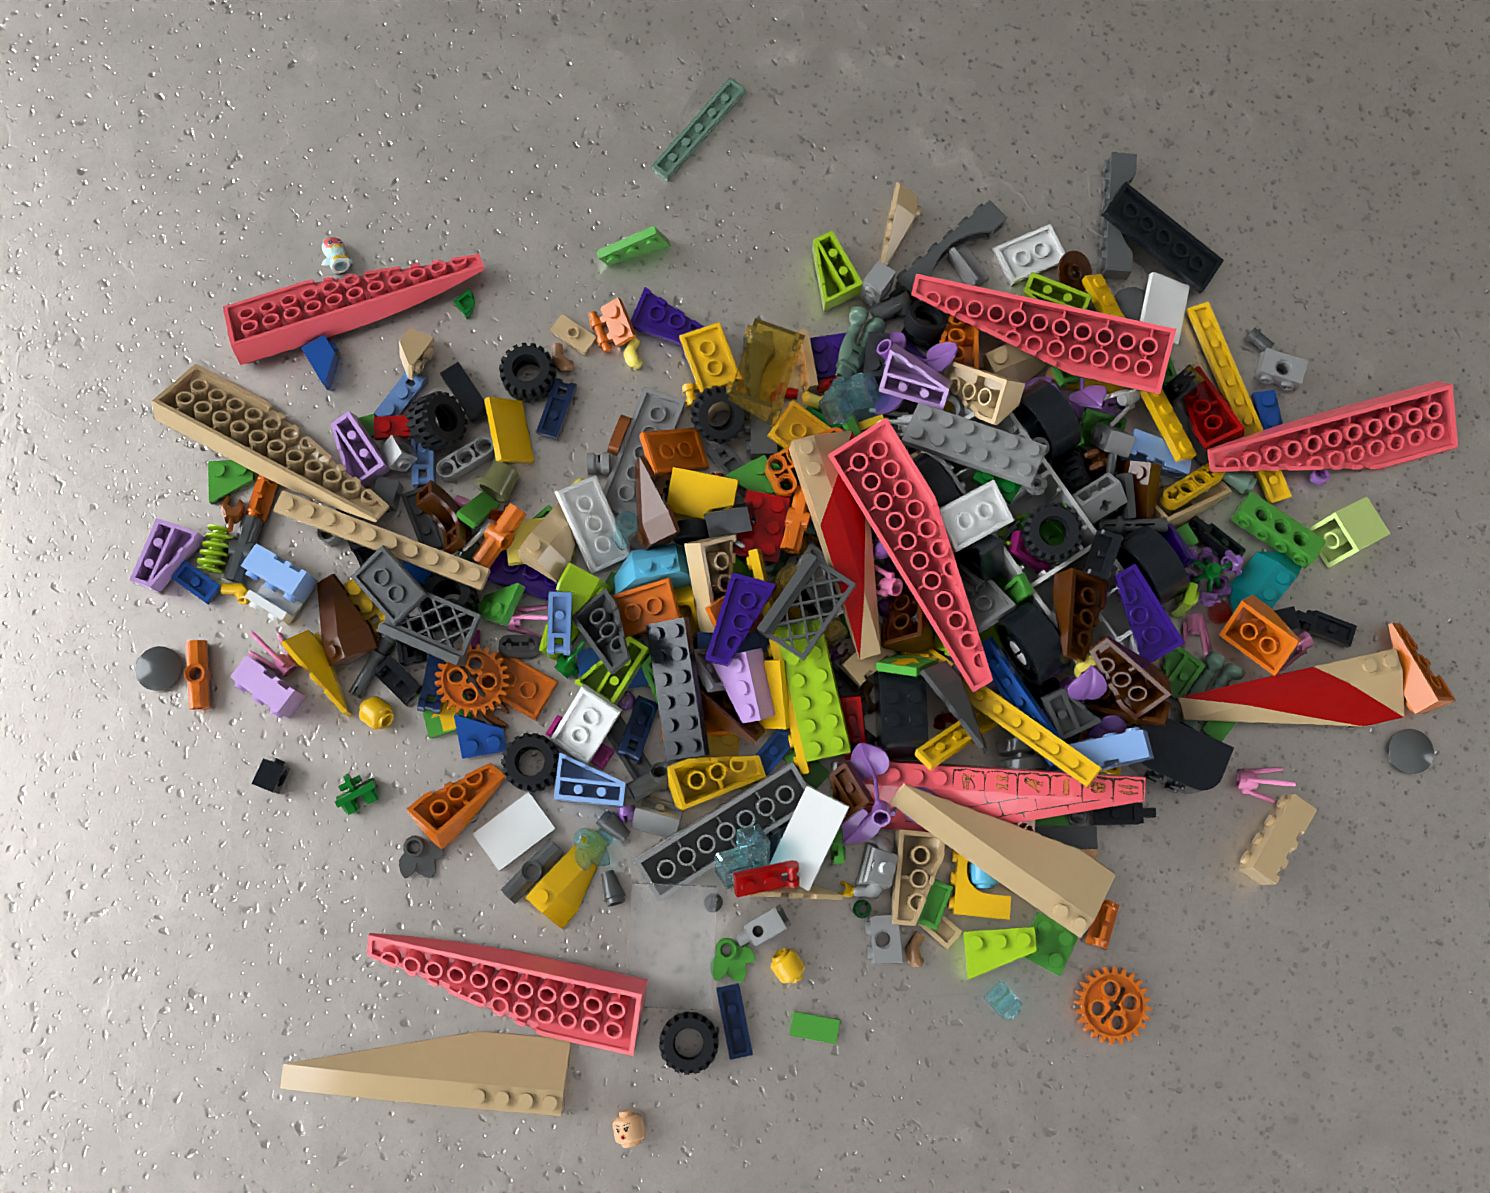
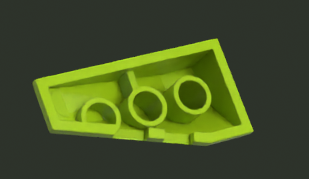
M568 563L557 583L556 590L573 592V616L604 588L609 593L612 588L596 576L572 563ZM573 620L571 642L581 632ZM547 623L545 625V629L539 646V651L548 656L549 658H551L552 660H555L561 653H555V655L547 654ZM555 638L556 644H563V638Z

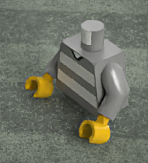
M876 834L867 840L856 886L854 887L845 881H841L839 884L845 886V890L843 892L838 891L837 893L847 898L853 895L855 897L876 898L884 889L891 887L896 871L898 854L892 851L893 848L888 838Z

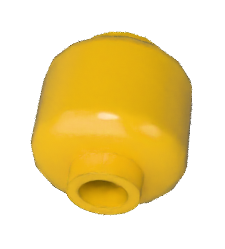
M373 696L365 699L360 704L359 718L372 729H384L393 721V708L382 698Z
M782 948L772 956L771 969L780 982L795 984L803 978L802 973L805 969V963L794 949Z

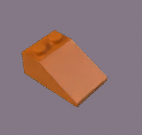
M1254 595L1240 602L1219 636L1274 676L1278 674L1301 641L1271 607Z

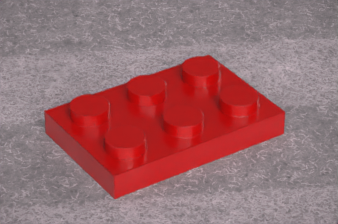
M746 490L744 503L752 501L756 524L753 525L754 529L752 531L737 534V540L745 544V548L735 545L734 553L737 557L746 558L749 556L748 551L760 549L764 562L778 564L791 498Z

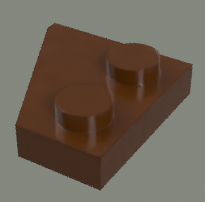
M850 761L844 762L829 774L831 786L833 787V798L850 806L842 824L874 801Z

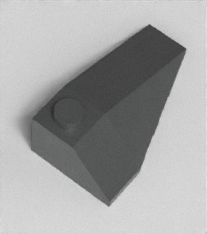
M604 588L572 616V620L613 675L630 661L618 605Z
M947 661L923 669L920 672L921 675L985 754L988 749L965 683L960 678L962 674L956 664L951 666Z

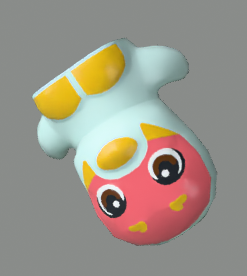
M329 237L324 240L322 250L327 259L322 262V265H329L335 274L347 271L350 265L353 264V261L346 255L344 243L336 237Z

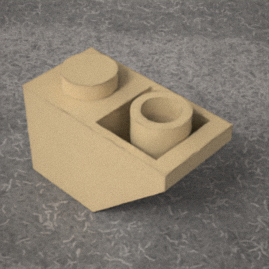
M409 328L399 341V356L410 380H413L417 373L420 374L423 371L426 361L428 359L431 360L435 353V348L433 347L434 338L412 328Z

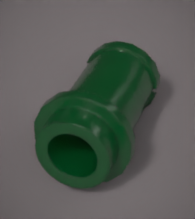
M858 900L853 906V912L858 918L868 917L872 910L871 905L866 900ZM862 904L866 907V911L863 914L859 910Z

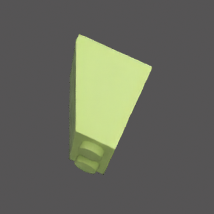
M1367 496L1308 528L1326 540L1319 555L1327 568L1391 534Z

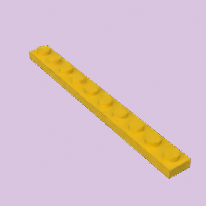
M1102 274L1086 275L1081 280L1087 293L1092 295L1091 301L1097 312L1125 318ZM1163 388L1160 395L1138 390L1175 462L1194 458L1197 454L1169 403Z
M1209 301L1188 308L1187 314L1221 394L1244 426V436L1262 431L1263 427ZM1281 470L1255 471L1268 503L1272 505L1292 497Z
M754 549L748 551L749 556L746 557L749 570L753 569L754 578L768 582L761 550ZM772 596L761 612L763 617H765L773 605ZM769 638L770 645H767L770 659H782L779 644ZM786 677L791 734H788L790 747L795 749L794 765L800 771V775H803L813 770L811 762H806Z
M929 649L918 653H900L930 658H938L939 663L947 661L951 666L954 665V663L949 661L947 658L942 656L934 649ZM963 675L960 677L965 683L973 707L1088 788L1102 770L1101 767L988 687L983 686L972 692Z

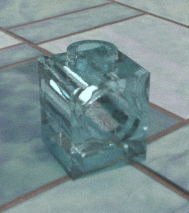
M1000 981L983 996L986 1002L1004 1020L1015 1018L1021 1011L1019 1007L1023 1005L1006 984Z

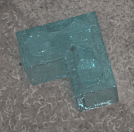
M872 372L866 374L857 373L851 377L844 378V376L834 379L819 401V405L828 425L848 422L855 410L874 407L882 394L879 392L878 384Z
M759 824L737 830V848L715 854V872L726 889L734 887L733 873L770 864V840Z

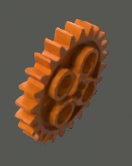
M477 644L476 649H472L470 645L466 655L468 659L465 664L469 675L472 678H476V684L484 692V697L478 693L472 682L468 683V676L460 666L445 661L446 664H438L442 672H435V676L441 680L435 681V686L442 688L436 691L437 695L444 694L441 702L449 701L448 710L455 706L456 715L461 710L464 711L465 717L468 716L469 712H472L475 718L477 711H481L483 715H486V708L494 711L493 703L501 705L499 696L506 697V693L502 689H508L509 684L503 681L508 680L509 675L503 673L507 671L508 667H500L503 663V658L496 660V651L488 654V646L482 651L480 650V644ZM477 660L482 665L479 669L474 670L469 667V663ZM454 673H459L463 678L460 682L455 683L450 680V676ZM490 678L495 684L491 688H486L482 685V681ZM467 691H472L476 697L472 701H467L463 698V694Z
M1115 966L1111 967L1110 972L1107 967H1102V974L1094 969V977L1086 974L1085 977L1088 982H1079L1083 990L1075 991L1080 996V999L1073 1000V1002L1079 1004L1080 1008L1074 1010V1012L1082 1015L1077 1021L1079 1023H1086L1083 1027L1084 1031L1092 1029L1090 1037L1095 1038L1099 1034V1042L1104 1043L1107 1038L1108 1044L1113 1045L1116 1038L1118 1044H1123V1037L1131 1042L1132 1033L1140 1036L1137 1030L1138 1027L1146 1029V1026L1142 1023L1143 1019L1150 1020V1017L1145 1015V1011H1150L1152 1008L1145 1006V1002L1150 1001L1151 998L1143 996L1148 989L1139 988L1142 980L1137 979L1133 981L1135 974L1129 973L1126 976V969L1121 968L1118 973ZM1111 982L1113 992L1107 995L1104 991V986L1106 983ZM1123 987L1124 991L1119 995L1120 989ZM1127 996L1133 999V1005L1129 1009L1124 1005V1000ZM1098 1001L1101 1005V1010L1095 1015L1092 1012V1005ZM1109 1001H1114L1115 1010L1111 1009ZM1106 1015L1104 1023H1101L1102 1017ZM1114 1016H1118L1121 1023L1118 1028L1114 1029L1111 1021Z

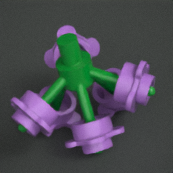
M1191 546L1190 550L1196 559L1186 568L1190 569L1195 564L1199 566V571L1202 574L1197 576L1195 573L1186 572L1188 582L1196 583L1198 588H1200V580L1203 578L1208 579L1206 583L1207 591L1200 590L1198 598L1200 605L1209 607L1214 606L1216 602L1221 603L1222 600L1217 599L1218 596L1229 595L1232 592L1231 587L1228 586V577L1220 576L1221 570H1224L1226 573L1234 572L1235 575H1240L1242 573V556L1235 555L1231 550L1225 552V557L1222 558L1220 565L1218 564V557L1211 553L1212 549L1210 547H1204L1198 554L1194 551L1195 547Z

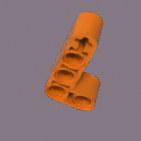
M834 427L820 434L843 432V430ZM789 448L770 456L765 466V474L775 494L788 498L792 497L797 487V481L793 474L796 470L790 458ZM778 464L781 470L775 471L770 465ZM787 483L791 486V489L784 490L780 484Z

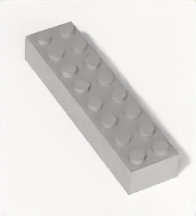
M789 762L636 857L634 862L657 900L661 901L791 819L807 785L794 763Z

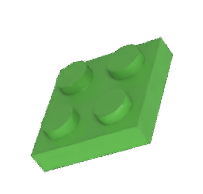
M1036 912L1030 927L1036 926L1038 951L1024 956V958L1061 976L1078 936L1055 920L1040 912Z

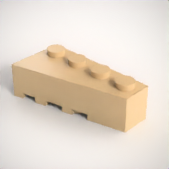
M736 534L705 538L684 544L700 632H714V626L705 607L726 594L733 571V563H735L736 554L733 553V542H736Z
M882 623L879 624L880 642H881V626H882ZM881 647V654L862 660L858 659L856 652L852 655L847 653L838 661L841 664L839 667L857 686H860L866 681V678L876 671V662L893 656L897 651Z
M1295 793L1280 797L1276 803L1278 808L1264 822L1265 828L1253 838L1252 844L1254 845L1250 851H1246L1240 858L1239 862L1241 865L1238 869L1260 885H1275L1279 882L1280 877L1277 873L1287 867L1289 860L1286 858L1287 855L1296 850L1299 844L1297 836L1305 833L1317 811L1315 807Z

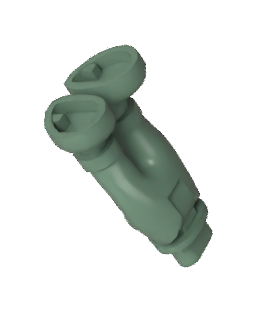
M859 306L853 307L849 313L851 325L847 329L839 351L838 362L836 363L838 369L835 375L845 382H851L852 377L856 376L858 370L864 364L868 332L884 333L887 327L886 322L880 318H871L867 321L869 312ZM864 325L863 333L861 334L860 339H859V342H858V345H857V344H856L857 338H858V336H859V334H860V332H861V327Z
M1209 651L1206 655L1207 668L1202 671L1201 676L1197 679L1188 695L1207 691L1216 673L1222 667L1220 676L1216 679L1215 684L1210 690L1229 686V682L1232 680H1241L1245 675V671L1235 664H1225L1226 659L1222 655ZM1182 716L1179 719L1180 723L1194 730L1199 723H1203V721L1183 720Z

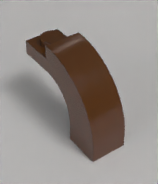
M430 480L416 493V506L437 523L443 534L444 551L453 555L465 546L466 540L472 535V530L470 526L456 517L458 510L461 508L454 499L434 481Z

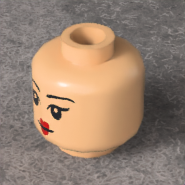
M633 1109L619 1112L620 1117L615 1118L612 1123L615 1141L618 1144H622L623 1148L641 1144V1140L646 1136L642 1115L634 1114Z

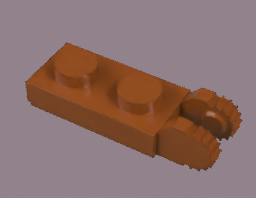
M1092 449L1083 455L1085 459H1091L1093 463L1089 466L1091 472L1106 473L1108 454L1113 453L1103 451L1102 449ZM1117 455L1115 472H1117L1118 461H1121L1119 455Z

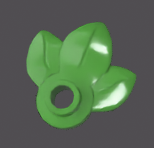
M723 938L716 945V956L712 959L710 965L711 973L716 981L727 974L733 980L743 982L746 975L745 964L756 960L754 953L748 946L742 948L735 940ZM725 945L731 946V953H723V947Z

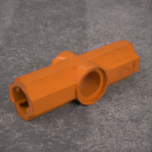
M797 485L792 506L788 509L785 521L786 528L780 550L790 554H799L805 531L807 532L811 518L801 485Z
M510 503L498 521L491 523L486 528L484 533L485 539L472 556V559L489 569L500 552L512 545L514 532L527 514Z
M189 640L185 642L187 667L184 671L185 679L188 682L189 709L204 710L211 708L210 681L212 673L209 670L208 644L206 640ZM198 670H201V677L198 680H195V673Z

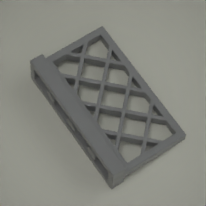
M809 552L757 629L760 634L770 638L805 661L857 585ZM821 568L828 573L829 580L816 583L814 575ZM843 582L849 586L844 593L834 594L833 583ZM830 584L832 596L818 598L817 587ZM814 587L816 599L802 601L801 593L804 589ZM833 600V610L822 614L819 602ZM817 603L819 615L805 617L804 605ZM801 606L803 618L789 620L788 612L790 609ZM820 619V629L816 632L808 633L806 621ZM804 622L806 634L792 636L790 624ZM788 626L789 637L779 639L773 635L778 627ZM807 638L808 646L803 653L795 649L793 640Z
M427 592L429 595L426 598H431L434 608L424 612L420 603L417 606L420 614L412 618L408 615L405 618L406 620L398 626H394L387 617H385L383 623H379L378 632L456 666H465L468 659L466 657L483 615ZM450 606L454 616L444 620L440 609ZM436 611L440 623L430 627L426 615ZM467 614L473 616L472 625L464 629L460 618ZM422 618L426 629L416 632L412 621ZM456 620L460 631L449 635L446 624ZM442 626L445 638L437 641L434 639L431 630ZM459 635H462L464 640L461 651L454 648L451 640Z

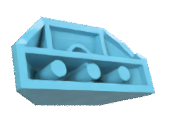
M676 543L646 551L645 549L631 551L613 577L616 594L666 578H671L674 588L691 585L686 551Z

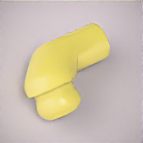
M637 338L629 341L624 351L627 365L634 369H639L643 363L642 359L638 358L636 352L641 343Z

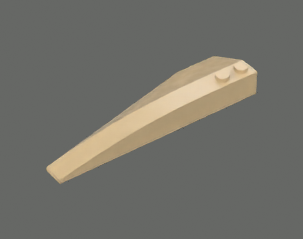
M903 783L890 801L892 805L957 853L1079 938L1083 936L1095 920L1116 876L1110 869L1075 846L1066 845L1056 839H1050L1032 830L1023 829L1018 825L986 813L977 812L970 807L961 806L945 798L942 799L932 795V793Z

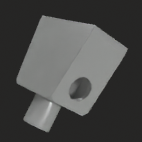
M779 904L745 924V930L737 934L736 939L742 948L752 942L754 946H757L786 930L792 924ZM758 926L763 928V933L757 931Z

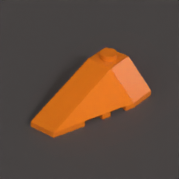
M1390 623L1388 625L1393 649L1397 651L1403 670V695L1406 698L1405 703L1409 710L1415 714H1425L1455 702L1456 699L1440 675L1436 677L1430 670V661L1417 653L1418 646L1401 623Z

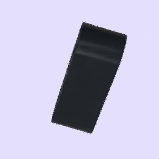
M459 362L440 372L441 377L454 397H456V400L462 404V409L465 410L466 415L473 424L487 416L484 399Z

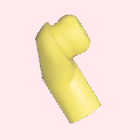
M806 391L801 397L806 406L819 410L818 406L821 402L828 405L831 401H835L830 391L822 396Z

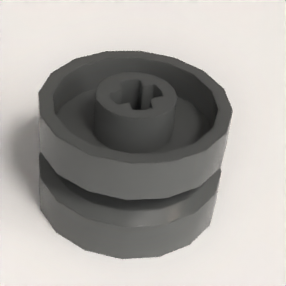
M1017 737L996 742L998 755L1013 757L1002 760L999 763V767L1035 770L1051 769L1042 755H1034V753L1038 752Z

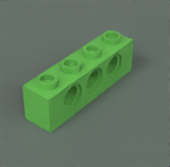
M1250 492L1240 502L1230 519L1239 527L1244 528L1259 540L1273 547L1277 552L1288 556L1295 564L1300 565L1304 569L1316 560L1326 542L1325 539L1253 492Z

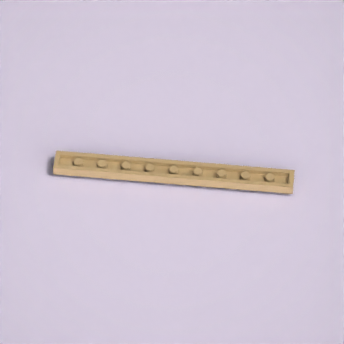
M283 490L273 509L277 514L374 551L385 545L398 560L479 591L483 590L491 572L486 567Z

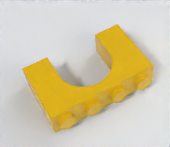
M952 849L951 862H954V872H950L949 885L954 888L947 903V908L951 909V914L1010 920L1011 896L986 894L974 888L967 876L969 860Z

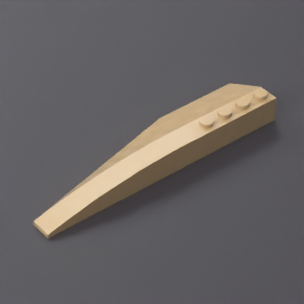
M198 364L193 365L152 400L155 420L286 488L373 522H377L389 509V505L371 489H366L361 485V481L357 477H352L347 473L343 465L333 461V457L309 436L305 437L300 432V428L295 424H290L286 420V416L273 409L272 404Z
M475 1031L284 1063L280 1089L406 1103L561 1116L564 1113L571 1042L550 1037Z

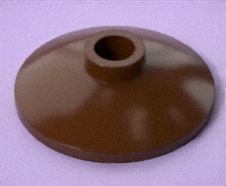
M1068 251L1061 257L1058 264L1059 281L1077 290L1085 291L1086 289L1081 280L1086 275H1092L1090 262L1080 251Z

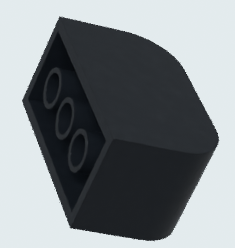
M876 670L874 672L877 747H880L887 753L889 760H919L914 755L915 751L928 742L926 680L922 675L915 677Z
M1167 718L1165 726L1132 725L1131 728L1139 727L1140 730L1147 731L1154 759L1128 764L1133 771L1146 777L1145 781L1156 784V782L1165 785L1164 789L1172 793L1194 794L1212 789L1222 780L1234 747L1170 718Z

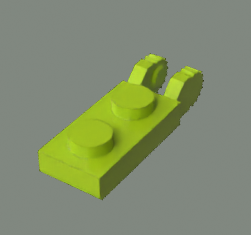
M1188 582V588L1175 597L1174 601L1176 603L1171 610L1173 616L1183 618L1187 610H1190L1192 605H1196L1200 594L1197 592L1198 584Z

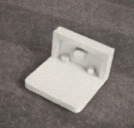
M266 582L263 583L257 593L249 589L245 595V598L251 601L249 606L259 612L262 609L269 612L267 617L278 624L283 621L290 625L303 606L297 600L295 603H292L284 598V592L279 589L276 592L264 586Z

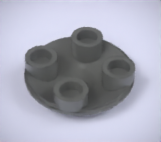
M1127 287L1116 293L1114 298L1125 318L1140 321L1146 293L1144 290L1137 287Z
M163 646L152 647L146 650L136 663L135 671L139 683L152 691H162L174 687L181 673L180 656L170 648Z
M1404 729L1398 731L1392 737L1389 744L1388 760L1398 769L1405 773L1417 774L1425 771L1432 764L1434 748L1430 739L1424 733L1415 729Z

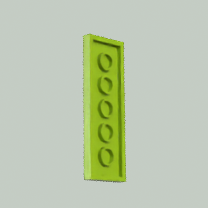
M820 619L806 621L808 633L816 632L821 627ZM804 622L790 624L792 636L806 634ZM787 625L776 629V635L779 639L789 637ZM823 633L805 661L779 645L781 656L785 663V673L806 762L852 752L825 634ZM807 638L793 640L795 649L803 653L808 646Z

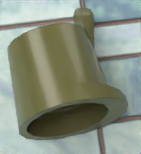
M494 457L488 471L482 478H476L473 483L480 491H484L496 501L506 503L520 476L509 465L496 461V457Z

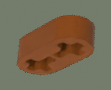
M625 415L619 417L607 452L618 455L632 418Z

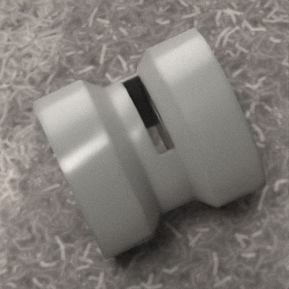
M603 452L601 455L587 453L588 475H595L597 472L610 474L609 452Z

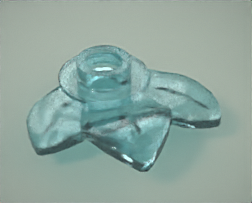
M628 511L618 514L615 520L617 529L614 533V541L617 547L623 551L631 545L635 549L645 550L637 538V516ZM622 521H628L630 525L626 526Z
M589 828L577 830L573 841L577 847L575 859L578 865L585 871L590 868L591 864L608 866L610 858L606 847L614 839L601 830L592 831ZM581 837H585L587 843L582 842Z

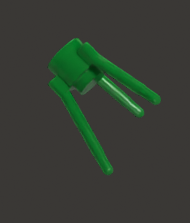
M578 635L572 640V646L575 640L577 639ZM584 640L570 656L563 655L562 653L556 661L557 664L554 668L567 679L571 675L575 677L579 673V666L575 668L577 663L573 659L586 644Z

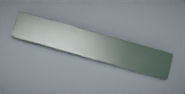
M729 78L653 163L651 170L668 182L745 95L746 89L732 78Z

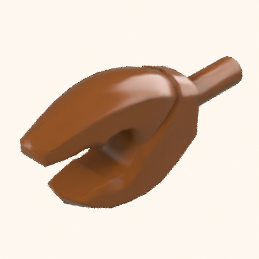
M227 495L221 503V514L228 524V532L233 531L234 524H237L242 519L245 512L244 504L240 499L237 506H230V495Z
M469 693L467 696V698L470 700H473L476 697L471 693ZM501 702V705L493 703L494 711L486 708V715L482 714V716L488 722L508 727L507 723L494 716V712L497 709L509 714V710L503 702Z

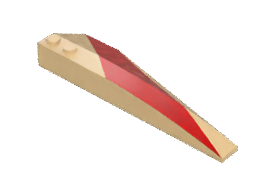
M853 431L811 435L793 440L789 447V452L827 566L857 585L843 604L842 609L858 659L862 660L881 654L871 525L828 454L855 437ZM843 582L833 583L837 594L844 593L849 587Z
M1391 649L1179 697L1177 700L1183 720L1364 727L1404 718L1403 670L1396 649Z

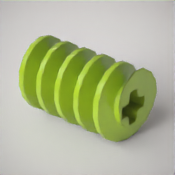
M208 524L207 528L211 532L205 533V538L209 541L202 542V546L206 549L199 551V554L204 558H197L196 562L201 565L197 566V568L223 574L224 571L218 567L219 565H226V562L221 557H229L224 549L229 548L227 540H232L233 536L229 534L226 527Z

